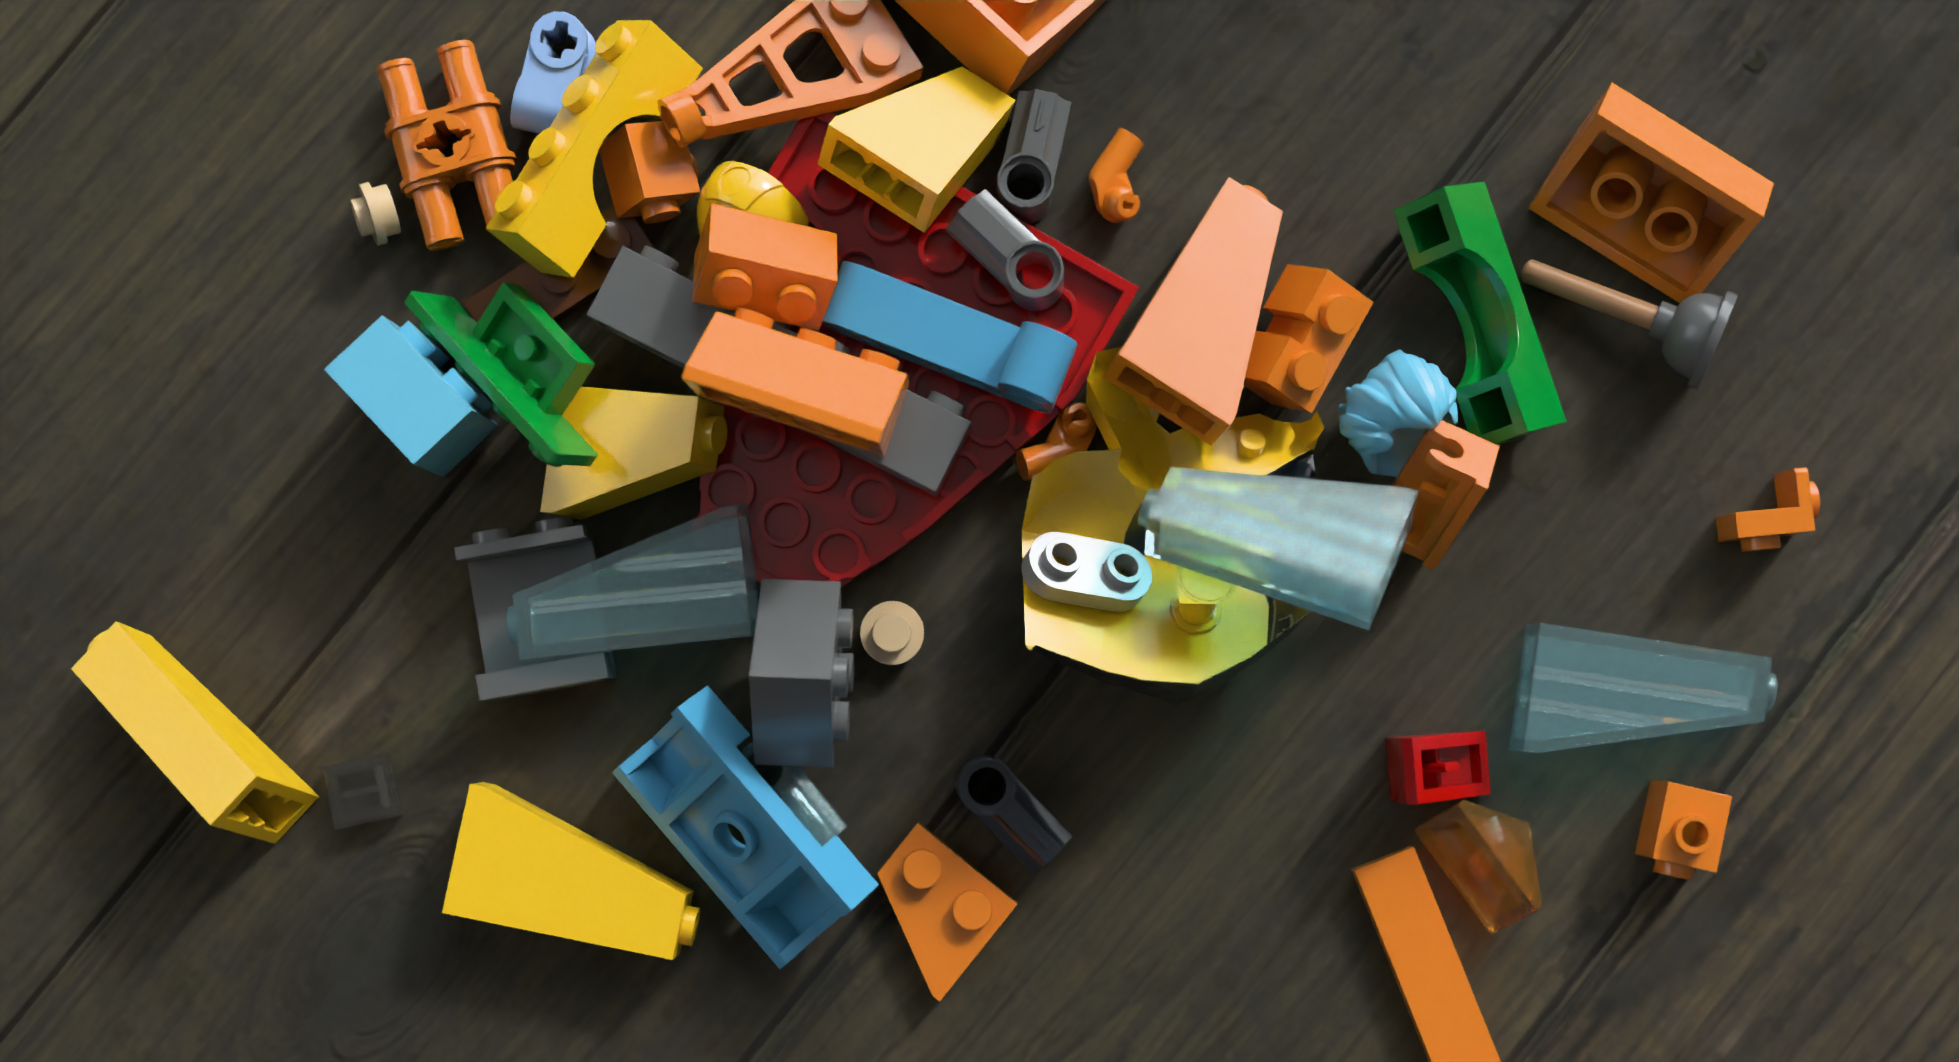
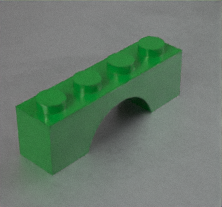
M1485 182L1443 186L1393 209L1413 270L1427 276L1443 291L1460 322L1466 347V366L1462 380L1455 390L1468 432L1499 445L1567 422Z

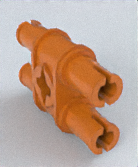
M470 40L453 41L437 48L436 51L451 101L446 106L434 110H427L416 68L411 59L398 58L389 60L378 65L376 68L391 118L385 123L386 128L384 132L386 139L393 143L403 178L399 183L400 189L406 195V198L414 200L426 247L431 251L452 248L464 242L450 192L455 184L468 180L474 181L487 226L496 212L495 202L499 194L508 184L513 182L510 172L515 168L516 156L514 152L508 149L498 111L501 109L500 100L495 97L494 93L487 92L474 44ZM454 134L461 141L453 144L454 155L446 157L440 150L448 147L447 137Z

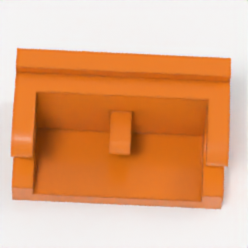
M1443 420L1435 429L1426 428L1385 495L1379 510L1394 521L1405 523L1411 532H1403L1394 525L1384 524L1379 532L1381 538L1389 545L1423 560V566L1435 570L1487 491L1500 446Z

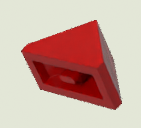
M1486 731L1385 737L1391 801L1406 805L1424 804L1491 794Z

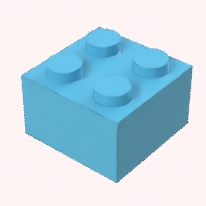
M382 315L324 369L413 465L442 477L499 426L486 413L492 403L487 395L473 381L466 377L464 378L453 367L447 371L443 365L450 359L448 354L410 321H407L400 327Z

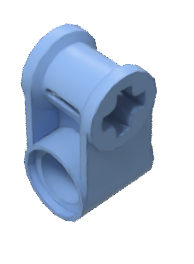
M554 11L543 15L534 24L530 34L522 74L519 77L513 94L510 114L512 128L537 134L549 128L563 106L562 96L566 88L573 80L583 75L595 56V40L575 16L567 12ZM569 34L577 45L575 50L564 49L560 58L552 50L554 42L564 43Z

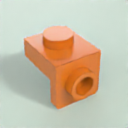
M1806 467L1793 468L1774 475L1777 500L1776 509L1735 512L1715 517L1718 542L1740 540L1741 552L1781 548L1780 537L1815 531L1814 519H1817L1819 516L1820 496L1816 484L1809 481L1808 469Z

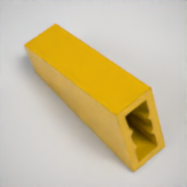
M116 621L108 630L100 633L91 641L87 652L71 668L209 825L276 844L319 798L309 785L151 635Z
M486 782L469 785L442 913L673 960L681 953L682 945H693L699 923L700 908L690 906L694 890L511 792Z

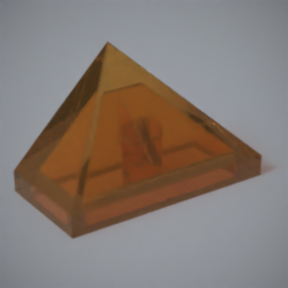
M1463 800L1421 823L1414 830L1490 934L1537 912L1542 906L1529 822Z

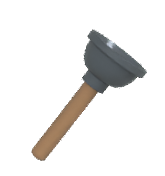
M1533 259L1527 261L1521 271V281L1527 285L1650 330L1647 337L1662 342L1661 353L1666 364L1677 374L1687 378V386L1696 390L1699 388L1738 297V294L1728 290L1725 296L1713 293H1697L1684 298L1678 306L1662 301L1659 307Z

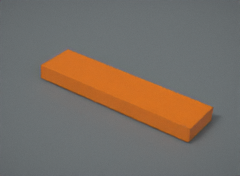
M1408 846L1352 868L1351 870L1428 1062H1501L1415 848Z

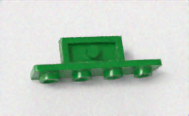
M503 282L478 323L451 296L410 291L404 303L420 320V329L428 337L443 345L456 360V369L464 377L480 386L492 400L491 406L501 418L517 427L530 442L529 449L539 460L554 467H562L563 465H592L598 454L562 415L595 364L521 285Z

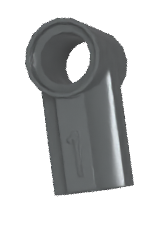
M1039 89L1018 92L1003 162L997 176L996 200L1013 216L1027 224L1039 221L1047 214L1051 205L1054 182L1072 102L1059 97L1057 93ZM1019 178H1029L1040 186L1042 192L1033 199L1021 200L1010 193L1008 185Z
M986 189L973 196L957 212L954 219L947 226V232L1008 290L1010 297L1018 306L1030 311L1045 310L1054 305L1061 296L1064 285V266L1060 254L1051 245L1039 241ZM1034 263L1044 265L1053 274V278L1048 285L1036 290L1026 288L1017 279V275L1022 268Z

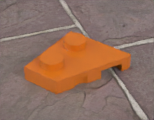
M919 822L877 873L932 996L939 1002L1017 906V902Z

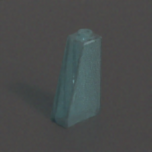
M1170 467L1160 490L1150 488L1140 509L1138 525L1146 527V555L1370 630L1410 532L1418 491L1399 486Z
M748 502L724 506L513 594L514 606H509L507 610V630L511 643L518 644L520 659L754 635L759 598Z
M1546 623L1528 624L1525 628L1509 750L1543 753L1764 722L1765 711L1771 710L1777 694V678L1774 673H1770L1772 658Z

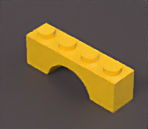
M617 20L603 31L596 41V54L583 75L573 80L566 88L562 96L563 106L550 127L543 130L534 139L529 148L528 155L530 158L516 181L508 184L495 202L496 212L485 229L541 273L574 278L607 225L597 206L593 191L594 163L599 148L607 135L617 125L632 117L661 119L658 100L690 86L696 81L703 70L693 58L651 20Z

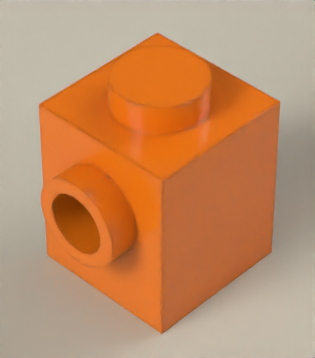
M663 121L625 124L607 138L599 148L617 218L642 216L643 222L647 224L667 221L680 215L679 207L700 193L698 184L699 171L694 156L690 153L688 145L679 147L673 141Z
M1650 780L1635 854L1655 859L1653 872L1691 881L1693 880L1695 868L1717 873L1732 796L1668 781Z

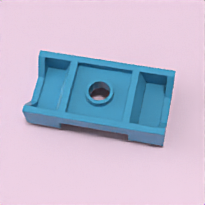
M707 685L678 706L671 713L673 718L652 739L620 764L612 773L777 967L781 969L840 917L849 913L879 884L837 835L823 846L817 842L738 750L737 747L750 734ZM729 823L742 833L746 845L738 842L732 836L728 828Z

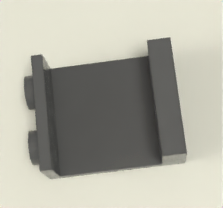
M558 517L535 522L536 533L511 537L510 528L476 532L471 534L472 545L454 548L456 560L468 564L485 667V674L475 675L479 701H495L617 679L593 531L584 525L574 526L573 517Z

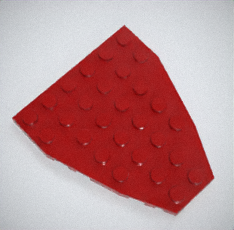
M831 112L799 119L768 174L781 182L797 199L808 217V227L837 234V273L843 261L856 263L1018 327H1021L1024 321L1046 326L1075 340L1078 345L1053 411L1048 414L1027 408L839 334L821 324L819 331H812L829 336L851 350L849 353L851 356L859 358L862 349H868L900 361L897 371L908 375L909 386L907 390L925 399L928 398L931 391H935L953 399L966 408L961 417L971 421V431L938 496L935 497L809 432L706 399L724 406L723 417L727 423V440L723 451L718 454L716 470L700 476L699 489L701 491L700 513L697 516L696 546L760 583L762 579L841 582L842 588L927 532L1013 456L1017 450L1021 449L1068 405L1076 400L1087 381L1096 352L1105 350L1140 287L1015 217L1039 241L1046 242L1054 247L1062 257L1064 266L1063 291L1057 302L1045 310H1025L1015 304L1008 290L946 230L957 212L977 194L961 187L927 230L922 232L817 164L828 125L838 115ZM1036 263L1025 266L1017 275L1021 285L1034 290L1045 287L1053 278L1049 268ZM791 325L789 330L798 334L799 328L804 327Z

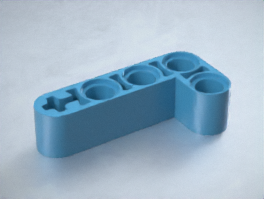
M848 261L841 263L837 273L838 282L822 321L823 326L1027 408L1043 413H1052L1078 344L1075 340L1061 332L1033 322L1024 321L1021 327H1018L865 266Z

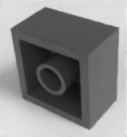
M762 579L749 673L754 764L833 767L836 741H848L849 702L840 701V697L847 698V692H852L854 653H842V648L852 647L853 609L841 608V582Z

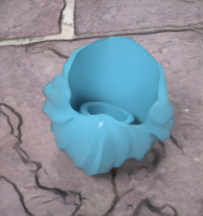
M1400 349L1388 354L1377 367L1371 369L1361 384H1355L1351 388L1346 387L1347 403L1340 404L1338 407L1340 433L1349 438V444L1360 454L1368 471L1384 477L1398 476L1426 428L1435 429L1441 420L1452 425L1458 422L1457 404L1455 402L1457 393L1449 383L1448 378L1441 373L1437 365L1426 363L1424 359L1415 355L1405 354Z

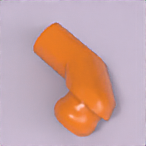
M1118 128L1090 169L1088 175L1096 209L1106 220L1112 223L1131 220L1140 208L1139 196L1133 194L1127 171L1143 149L1144 143L1133 133L1123 128Z
M1076 402L1068 405L1058 415L1045 443L1016 451V465L1023 480H1031L1033 475L1042 472L1056 459L1078 451H1087L1096 431V422L1087 404Z

